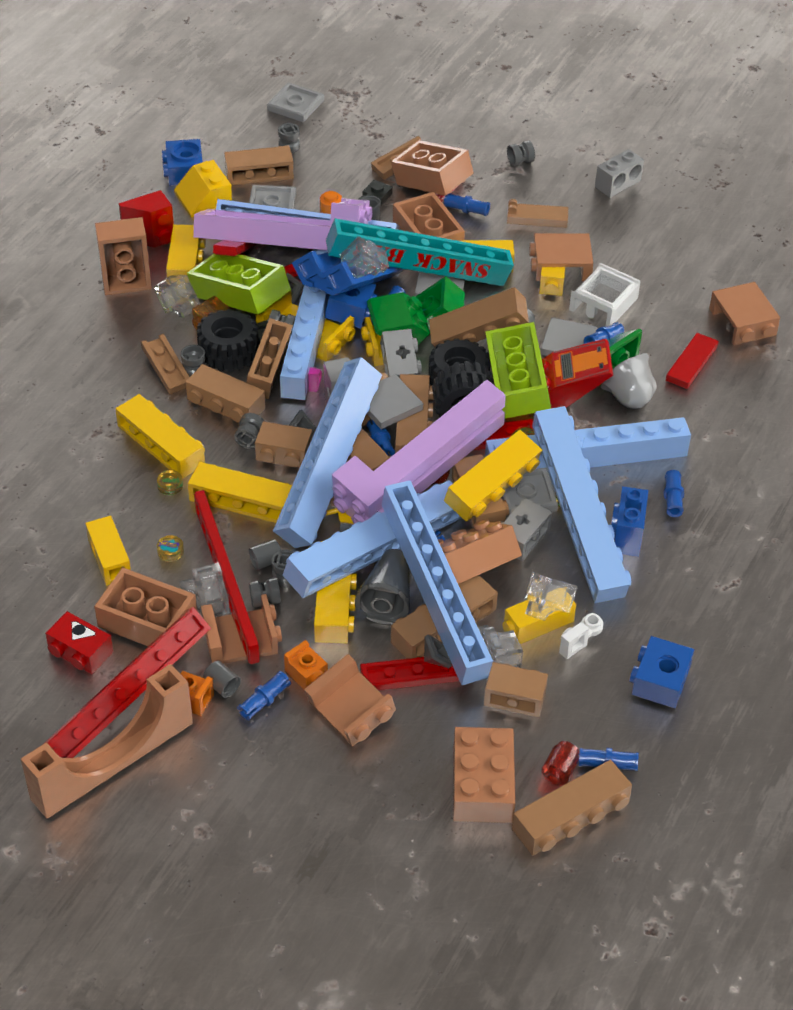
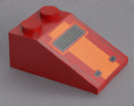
M607 339L551 352L542 359L551 409L563 406L567 408L613 376L609 341Z

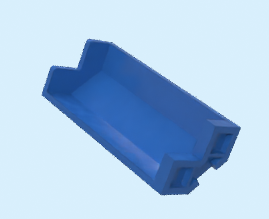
M311 251L292 262L303 285L311 288L315 287L333 296L392 278L404 271V269L336 258L329 256L328 252L317 255L316 251Z

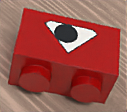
M68 611L45 633L48 650L52 655L57 658L62 657L69 661L76 669L85 670L92 675L114 653L110 634Z

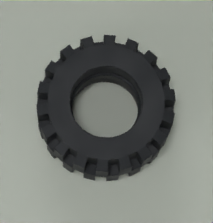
M227 309V311L217 310L216 313L211 312L208 314V317L201 319V323L197 325V342L205 350L206 365L208 364L213 369L217 368L218 371L228 370V372H231L234 369L241 370L243 366L252 364L251 361L254 360L259 347L258 328L256 321L251 319L249 314H243L239 310L233 311V309Z
M458 338L453 341L446 340L444 344L439 343L436 345V349H432L431 355H429V384L433 385V380L437 377L439 371H444V367L448 365L453 366L456 362H459V364L464 363V361H470L471 364L477 362L480 363V367L486 366L488 371H490L491 361L489 353L486 352L483 346H479V343L475 341L469 342L468 339L459 340Z
M464 361V363L460 364L456 362L453 366L448 365L444 367V371H439L432 385L435 411L439 418L484 381L488 380L495 386L491 371H488L486 366L480 367V363L474 362L471 364L470 361Z

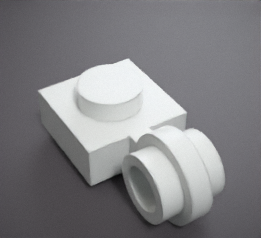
M595 613L587 614L579 624L573 628H567L560 638L559 653L568 659L587 646L588 638L597 636L603 630V620Z

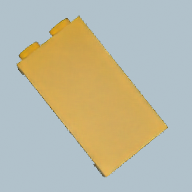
M291 290L281 300L269 306L265 312L259 315L256 314V323L268 320L273 309L280 311L285 316L288 314L296 316L299 306L292 303ZM349 316L341 325L325 319L316 355L317 358L329 361L340 352L341 348L348 341L353 339L355 335L354 317Z

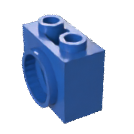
M200 139L165 141L166 150H162L164 177L169 178V186L178 185L193 165L203 162Z
M369 284L334 296L330 295L324 318L343 323L349 316L354 317V327L361 329L365 317L371 316L367 301L369 298L378 297V295L374 294L376 285Z
M622 486L620 503H614L611 525L614 529L615 545L621 549L622 555L635 557L640 555L649 490Z
M651 636L648 645L641 646L637 660L641 662L640 666H634L629 682L634 683L632 695L676 709L691 667L695 649Z

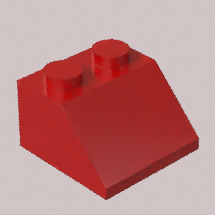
M161 190L119 203L120 220L143 218L148 247L156 248L171 243L174 224L172 204Z

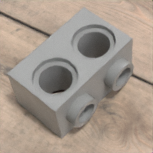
M628 149L598 165L595 188L608 197H612L640 182L644 159Z

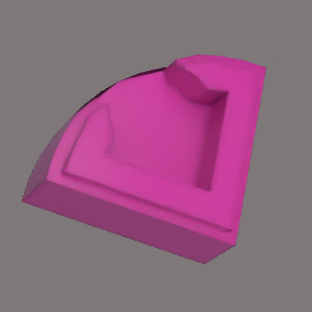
M310 367L308 372L309 392L319 391L322 371L316 367Z

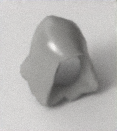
M641 353L618 364L613 369V376L602 383L601 389L611 392L619 403L627 408L639 409L644 407L650 401L657 388L656 381L649 368L648 354Z

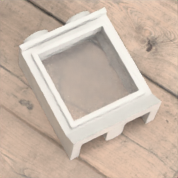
M599 263V267L575 291L571 290L569 310L574 312L582 302L587 303L586 315L589 318H593L598 313V309L607 312L606 327L612 325L638 299L640 280Z

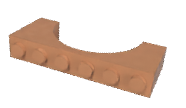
M171 664L147 678L146 693L134 718L113 740L90 754L76 758H62L46 742L22 757L21 763L30 800L45 818L48 819L192 725L188 681Z

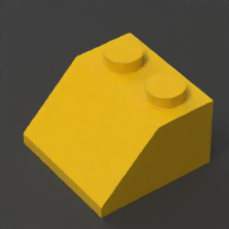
M214 159L193 165L174 188V193L191 218L194 217L195 213L206 209L216 210L217 199L232 201L231 183Z

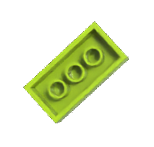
M212 254L187 272L195 297L257 315L265 312L269 306L281 300L291 290L283 265L240 254L237 256Z
M534 322L485 331L494 384L505 394V407L501 409L505 412L504 419L551 409Z

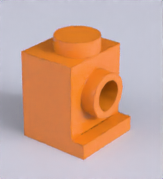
M304 640L284 654L285 672L303 689L307 688L328 670V663L309 647L307 640Z
M182 670L180 674L188 681L191 712L202 716L214 696L213 679L208 676L204 679Z

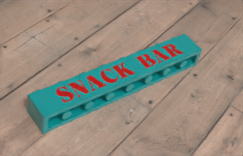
M334 218L326 238L329 256L477 281L490 285L504 286L514 267L510 250Z

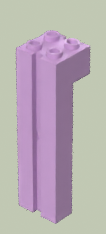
M342 198L340 203H331L330 220L206 209L194 214L193 237L327 250L326 238L334 218L368 224V221L372 219V207H369L368 200Z
M488 380L484 381L374 471L358 457L354 456L332 474L333 503L341 513L345 512L348 514L354 524L357 522L362 523L370 519L375 513L384 512L382 500L385 486L411 480L416 493H422L504 425L505 412L501 409L505 407V394Z

